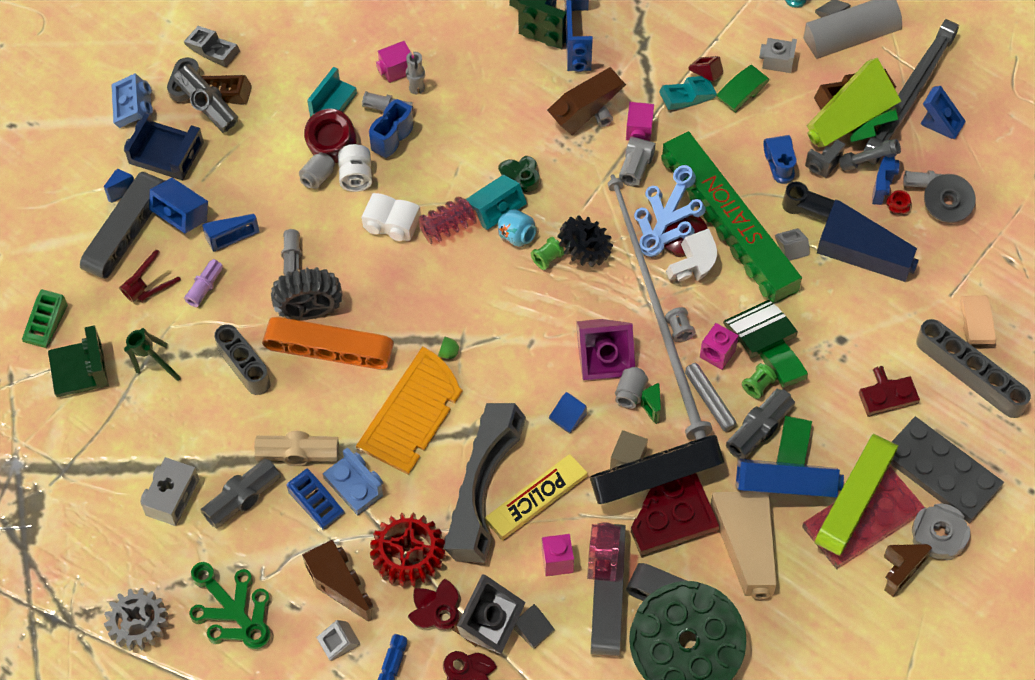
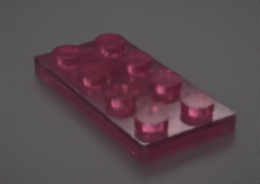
M889 467L841 556L819 545L817 546L837 570L915 519L919 511L925 507L895 471ZM834 503L803 522L802 528L814 542Z

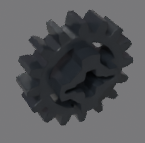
M580 215L575 219L569 217L567 222L565 221L560 228V233L557 238L561 239L559 246L566 248L564 254H571L572 261L579 259L582 266L588 262L590 267H593L596 263L600 266L611 254L610 250L613 247V244L609 243L612 237L604 234L607 229H600L598 221L592 223L590 217L583 220Z

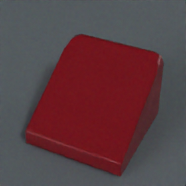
M718 56L699 57L688 67L689 71L710 81H715L723 74L721 59Z

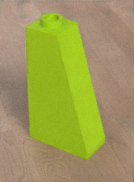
M878 58L867 61L808 123L807 128L809 132L807 134L814 145L817 144L818 147H825L901 102Z

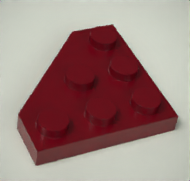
M697 473L650 488L642 508L631 526V534L640 556L719 531V523Z

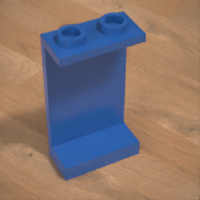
M564 0V9L567 12V71H591L593 37L573 36L572 11H588L589 0Z

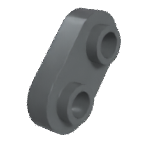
M182 58L174 66L167 84L169 96L174 101L182 102L190 98L174 81V75L188 64L200 75L198 62L193 58Z

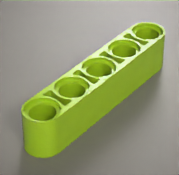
M874 433L872 434L815 539V544L841 556L899 445Z

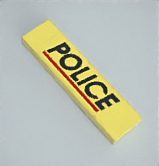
M569 454L485 517L486 523L503 541L587 478L588 473Z

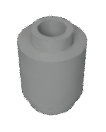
M326 153L315 154L299 171L301 183L307 188H319L333 172L334 160Z
M631 367L623 371L615 391V401L620 406L633 409L636 407V404L640 403L642 391L645 390L649 380L642 369Z

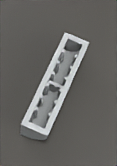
M871 0L807 22L803 39L815 58L818 59L902 30L901 12L896 0Z

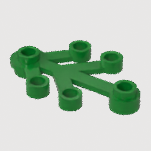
M199 562L195 564L191 570L193 582L199 587H206L223 608H205L203 605H194L189 611L192 622L202 624L206 620L236 621L241 628H222L218 624L211 625L207 629L209 641L213 644H219L223 640H240L250 649L264 647L270 640V630L263 623L265 607L270 603L268 592L265 589H257L253 592L254 610L251 621L245 614L247 590L253 582L251 573L246 569L236 572L234 576L236 590L233 601L216 582L213 567L209 563ZM202 574L209 575L205 580L199 579ZM241 576H248V580L245 582H240L239 578ZM260 595L266 596L262 602L256 601V598ZM197 611L204 612L201 617H194ZM214 631L221 632L217 638L211 637V634ZM254 633L261 634L259 639L254 640L251 638Z

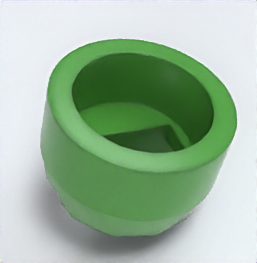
M444 337L438 356L445 359L455 358L459 351L458 343L451 338Z

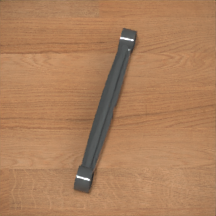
M948 19L944 20L936 39L900 91L898 96L901 102L891 107L897 108L898 120L881 124L876 136L870 138L864 151L883 146L882 143L884 141L890 140L916 101L917 95L924 88L946 47L952 44L958 32L959 24ZM881 157L867 162L876 165Z

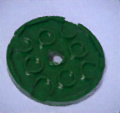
M695 581L674 582L655 590L639 606L630 628V651L638 671L645 680H732L744 660L746 630L738 609L721 591ZM689 631L695 634L696 643L692 648L681 646L679 640L684 632Z

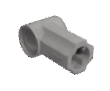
M630 137L625 161L619 174V178L622 179L625 185L631 187L640 185L646 166L652 161L656 143Z

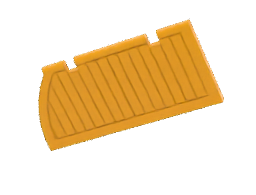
M422 346L357 443L356 449L409 475L420 458V455L414 451L417 447L422 450L426 449L450 412L451 408L445 405L447 400L455 403L463 392L459 388L454 374L439 356Z

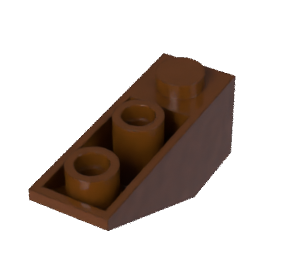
M332 539L302 554L305 567L318 590L366 621L372 620L370 609L374 608L368 594H362L358 586L361 585L360 579L354 569L349 571L346 565L349 560L342 546L337 548Z

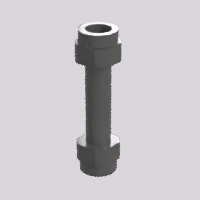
M897 139L887 140L882 143L883 146L858 154H853L852 152L844 154L839 158L840 166L843 171L858 168V164L882 156L894 157L901 153L900 143Z

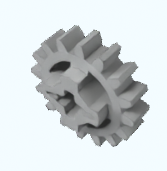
M140 588L138 594H134L132 589H128V596L126 597L119 593L117 595L119 602L110 601L109 605L112 611H107L104 614L106 619L109 620L104 623L107 631H110L108 635L111 641L116 640V644L120 648L126 643L129 651H132L135 645L144 650V643L149 642L152 646L155 645L153 638L155 636L163 637L160 627L168 626L166 619H164L168 616L166 608H162L164 606L162 599H156L153 591L146 596L143 588ZM152 609L155 613L154 621L150 619ZM119 618L122 619V623L120 624V626H121V629H120V630H119V628H118V619H119Z

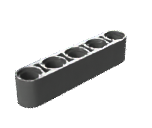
M140 172L83 253L80 260L81 270L103 279L110 276L152 214V211L149 210L150 189L165 180L146 172Z
M929 319L923 322L916 341L921 351L1006 416L1018 418L1023 415L1031 399V393L1027 387L940 321Z
M597 524L591 654L620 655L626 525Z

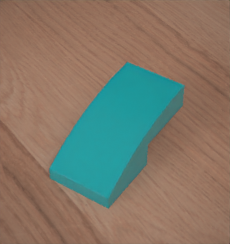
M702 76L687 77L683 84L662 85L659 91L668 110L694 106L713 99L717 95L710 80Z

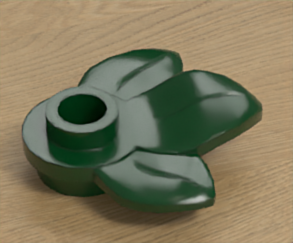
M524 156L519 162L508 159L498 165L500 174L520 183L522 191L531 192L539 186L540 175L536 170L537 162L534 158Z

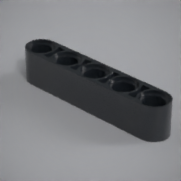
M711 435L596 473L589 478L597 504H604L724 463L717 436Z

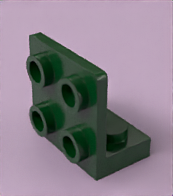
M95 325L85 327L86 338L82 339V343L48 351L56 397L109 386L102 343Z

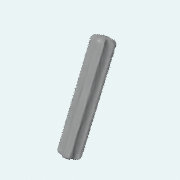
M697 363L688 365L685 374L723 431L727 432L736 426V420Z

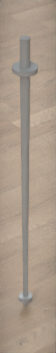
M612 174L608 187L609 190L616 193L691 423L685 430L686 437L690 440L707 437L713 430L711 423L701 421L620 191L623 187L622 179L616 178Z

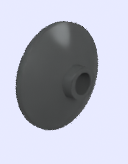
M939 175L931 180L925 189V206L929 213L940 221L955 223L964 220L970 215L975 206L976 197L972 186L967 180L958 175ZM949 198L952 201V204H946L944 202V199Z

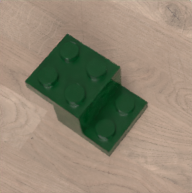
M509 0V6L518 10L519 34L545 43L550 47L563 49L566 43L567 12L556 8V0Z

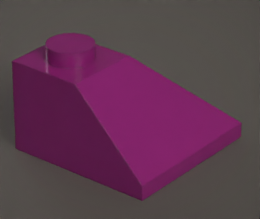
M607 319L576 321L583 380L621 377L625 369L635 367L632 323Z

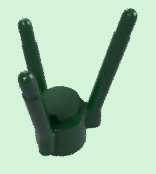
M144 328L135 330L128 335L126 339L127 346L124 348V351L129 355L137 374L141 370L135 355L142 357L150 355L177 381L181 379L153 350L152 342L165 348L168 346L166 342L148 333Z

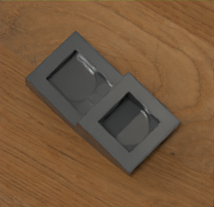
M197 26L184 41L185 45L194 52L224 67H227L240 52L237 44L220 39L216 31Z

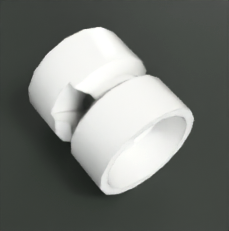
M358 144L347 145L341 148L338 152L340 186L351 192L368 189L372 184L370 150Z

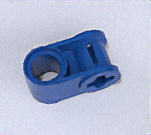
M790 135L764 139V153L769 163L772 177L778 183H790L795 177L794 167L797 162Z

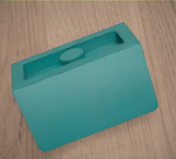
M333 67L308 98L310 117L318 111L330 108L343 112L356 96V87L340 80L338 68Z
M505 175L500 176L464 200L468 207L476 211L482 227L487 230L496 225L503 214L513 209L518 210L527 204L520 183Z

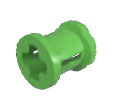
M554 237L548 238L545 245L531 252L532 260L542 270H546L549 267V263L557 257L561 258L565 255L564 248L559 246L560 242Z
M760 363L756 366L754 374L742 381V387L751 397L759 399L763 395V390L769 384L775 383L777 376L768 365Z

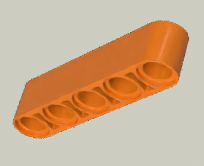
M272 317L269 319L262 344L265 348L275 352L382 370L388 367L394 341L380 334Z

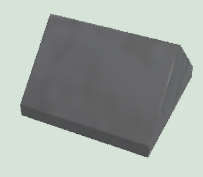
M482 574L457 624L461 637L501 654L526 602L487 575Z

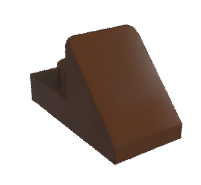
M928 544L889 545L885 551L884 558L894 566L885 577L888 582L884 591L894 597L928 559L932 547Z

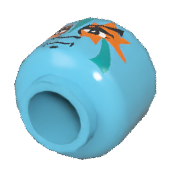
M510 210L499 218L498 232L500 237L515 246L521 247L529 244L536 235L537 230L534 219L519 210Z

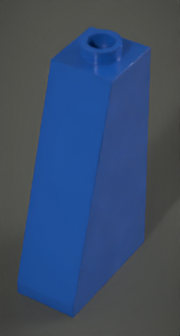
M739 458L737 462L735 486L738 490L837 497L838 491H841L844 485V475L840 474V469L834 467Z

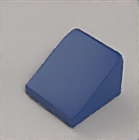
M120 169L114 171L103 186L109 202L112 203L123 197L134 181L133 175Z
M566 392L550 414L549 419L570 434L587 415V406Z

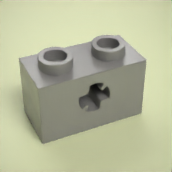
M165 457L161 466L158 465L153 473V482L149 489H145L141 496L140 502L145 515L176 526L199 481L196 468Z

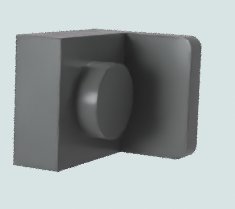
M837 139L831 147L827 146L822 154L810 149L805 166L813 173L827 178L839 163V158L843 156L845 143Z

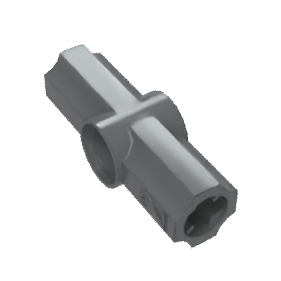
M190 64L177 71L174 75V81L190 97L193 108L203 111L222 133L234 127L238 122V116L222 100L219 89L209 86Z
M776 389L760 407L756 406L748 413L742 426L726 442V447L734 457L745 459L762 440L765 442L773 435L779 422L795 405L791 394L784 389Z
M264 458L243 476L236 475L229 479L224 485L222 492L200 509L201 513L209 524L217 529L239 510L246 511L257 502L259 494L281 477L280 473L269 459Z

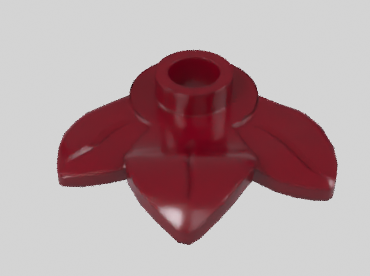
M443 579L436 592L424 588L414 589L413 597L417 609L408 615L409 620L420 628L435 626L440 630L452 629L459 620V611L456 607L459 595L454 585L447 579ZM448 614L450 618L443 621L440 619V616Z
M454 651L448 654L443 661V670L447 676L446 680H489L486 675L497 668L495 662L490 657L479 652L467 655L461 651ZM460 661L463 665L462 670H456L453 662Z

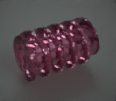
M458 196L454 199V202H446L445 207L440 205L436 211L430 210L428 216L420 215L419 226L427 241L432 244L433 237L438 242H441L442 232L449 238L451 236L450 228L458 233V224H461L466 229L468 228V219L473 224L477 223V219L470 203Z

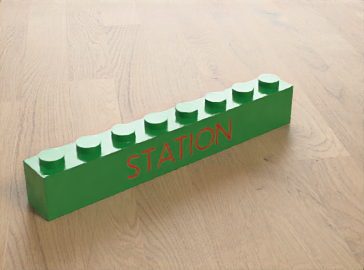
M688 131L663 143L661 160L664 166L670 168L673 173L682 165H687L693 170L696 175L695 183L693 186L686 188L690 200L699 199L702 201L706 208L703 214L705 220L711 222L716 229L718 237L722 241L725 240L730 247L733 257L741 261L746 274L759 285L761 294L764 297H768L775 304L798 292L802 276L691 133Z

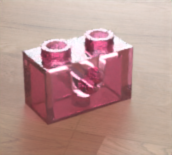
M606 522L599 523L598 525L592 524L587 579L616 582L621 527Z

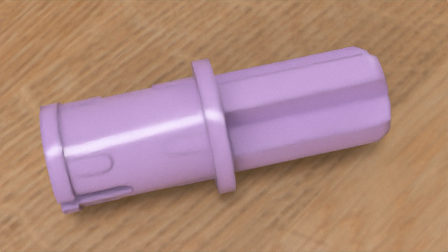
M213 259L208 263L201 275L195 277L193 286L184 297L186 303L193 307L199 306L205 294L213 289V282L223 269V265Z

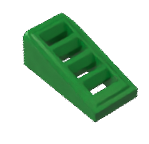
M43 289L39 291L22 337L23 342L44 348L48 347L68 306L62 294ZM43 312L51 313V316L45 315ZM38 322L47 323L48 325H40ZM34 330L44 333V336L33 334Z

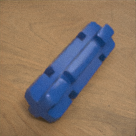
M399 634L392 636L390 648L387 650L381 668L382 673L379 674L378 680H394L395 676H397L403 658V651H405L407 646V638Z

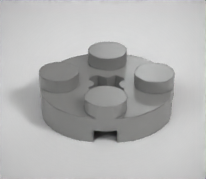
M942 503L935 504L934 507L923 508L917 514L912 526L913 544H928L932 547L929 554L930 557L952 560L966 547L970 538L969 525L967 527V523L964 520L965 516L955 507ZM940 526H943L945 528L944 532L948 535L939 536L934 531V528L939 529Z

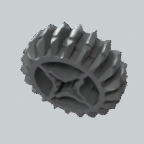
M306 267L304 270L297 268L295 272L288 271L286 276H279V279L273 282V287L271 288V301L274 310L279 313V316H285L287 319L294 318L299 321L325 317L327 313H334V309L339 308L340 302H342V288L339 278L335 277L334 273H328L327 269L320 271L318 267L314 269Z

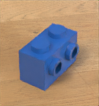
M170 178L150 189L149 210L183 233H187L207 221L208 201L174 178Z

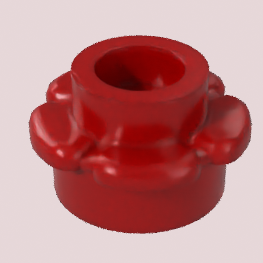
M902 190L894 191L886 200L889 210L895 214L907 213L912 204L910 195Z

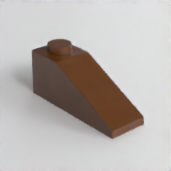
M609 67L564 93L547 111L563 129L573 136L626 84Z

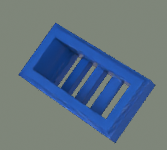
M255 214L202 224L205 238L213 252L260 232Z
M308 468L287 483L288 493L322 530L344 514V510ZM314 490L317 492L308 500H306L305 497H307ZM323 498L325 501L314 509L312 506ZM330 506L332 510L321 518L319 514Z

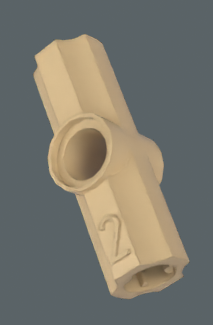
M291 431L286 436H256L254 445L255 460L261 461L266 458L270 461H284L291 466H303L308 461L338 462L339 439L338 437L309 436V434L302 431Z

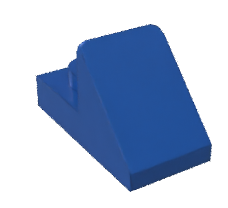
M941 86L933 87L923 103L928 112L923 118L921 125L948 138L955 139L966 121Z

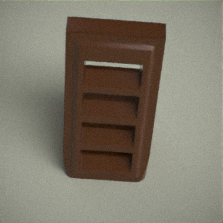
M246 75L201 76L208 85H212L217 89L221 86L220 92L225 103L240 105L248 103L252 85Z

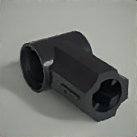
M796 181L787 185L782 206L789 214H799L801 212L827 222L835 201L808 191L805 184Z

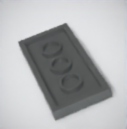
M916 416L892 441V443L899 446L890 464L941 503L951 505L961 511L965 516L964 520L969 524L1004 484V481Z

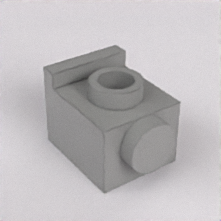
M768 38L767 44H761L759 58L764 59L762 69L791 73L797 39H792L791 42Z

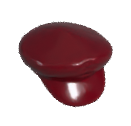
M330 108L318 111L308 119L305 125V142L313 156L319 153H326L335 163H339V150L344 146L357 144V135L353 123L340 110Z

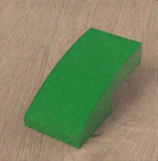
M749 65L730 80L716 96L736 113L750 96L754 98L770 79L753 65Z
M897 108L888 109L857 127L851 133V142L876 136V125L898 120Z
M782 343L759 354L763 362L775 372L783 388L803 381L808 377L803 364L786 343Z
M785 416L776 462L805 464L812 421Z

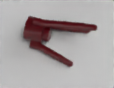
M155 250L134 275L119 287L124 296L131 302L137 299L143 302L148 297L181 280L180 277H176L151 290L144 291L147 285L140 276L156 259L159 250Z

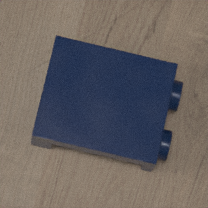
M146 112L142 120L137 122L132 137L127 139L124 145V152L126 153L128 163L183 181L204 141L199 127L191 125L188 132L154 122L152 115Z

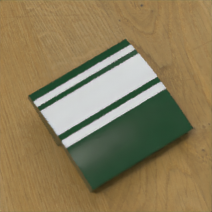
M770 300L764 301L723 321L728 330L739 335L738 342H741L751 358L797 337L798 333L785 314Z

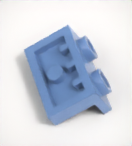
M135 73L111 84L113 123L117 127L121 128L138 119L142 120L146 112L152 115V89L146 80H143Z
M349 448L343 450L344 458L322 474L325 481L358 516L383 497V481L375 471L370 472L365 467L366 463L359 453L353 454Z

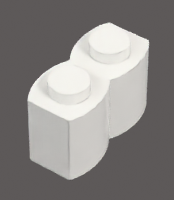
M372 193L361 219L363 228L371 234H388L396 241H410L421 218L420 206L406 200H395L384 194Z

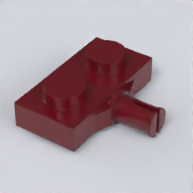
M883 366L873 369L878 383L861 388L859 391L867 417L916 405L920 401L911 376L897 380H888Z

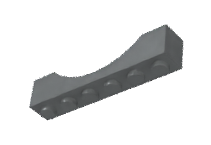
M486 403L484 413L481 415L477 437L473 441L472 454L466 465L464 481L459 489L457 505L452 513V522L449 532L445 537L444 549L455 561L483 563L486 561L492 540L484 516L486 489L500 460L520 440L526 416L515 403Z

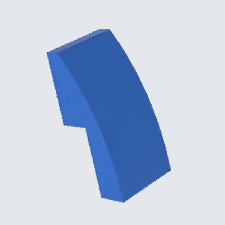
M885 156L881 162L872 195V204L882 205L884 196L889 195L894 175L899 173V160H895V156L890 158Z

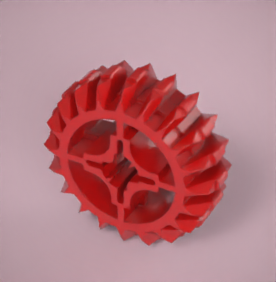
M401 512L399 520L390 516V524L381 522V531L375 530L373 533L375 540L370 542V548L373 549L370 552V558L374 560V569H380L379 574L382 578L388 576L389 583L391 584L399 579L401 587L405 585L406 581H410L411 586L414 587L417 579H420L425 584L427 581L426 574L434 577L436 575L434 568L441 569L442 561L440 559H444L446 555L445 550H443L445 540L441 539L442 531L436 529L434 521L427 523V518L424 515L417 520L414 512L410 515V518H405V514ZM415 534L423 537L430 545H424V542L416 540ZM409 542H411L410 551H407L406 558H405V553H404V551H406L405 548H409ZM386 554H391L392 557L398 558L401 561V565L393 563ZM416 561H421L415 565H412Z

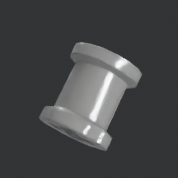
M683 307L670 310L665 315L666 322L671 325L673 330L672 338L675 342L687 341L696 333L695 328L690 326L688 321V311Z

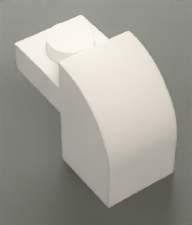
M709 228L684 238L681 246L687 259L669 265L666 270L669 281L676 278L678 281H683L690 278L692 272L696 280L699 281L708 274L717 257L716 244Z

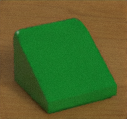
M659 383L643 390L641 406L655 424L659 423L661 412Z

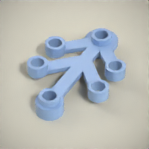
M687 165L679 166L674 171L673 179L677 184L665 208L661 201L663 196L661 190L657 186L647 188L645 195L651 202L657 219L654 230H652L649 223L652 216L646 208H639L634 213V218L640 224L643 233L639 245L645 256H657L662 252L665 244L680 237L684 239L694 234L693 226L686 221L681 222L677 228L664 233L667 226L690 215L700 217L705 213V205L699 199L692 200L689 205L676 210L686 188L693 186L696 180L695 173ZM657 192L654 197H651L652 193ZM700 205L698 210L693 211L696 206ZM642 214H646L643 219H640ZM685 228H689L686 233H682Z

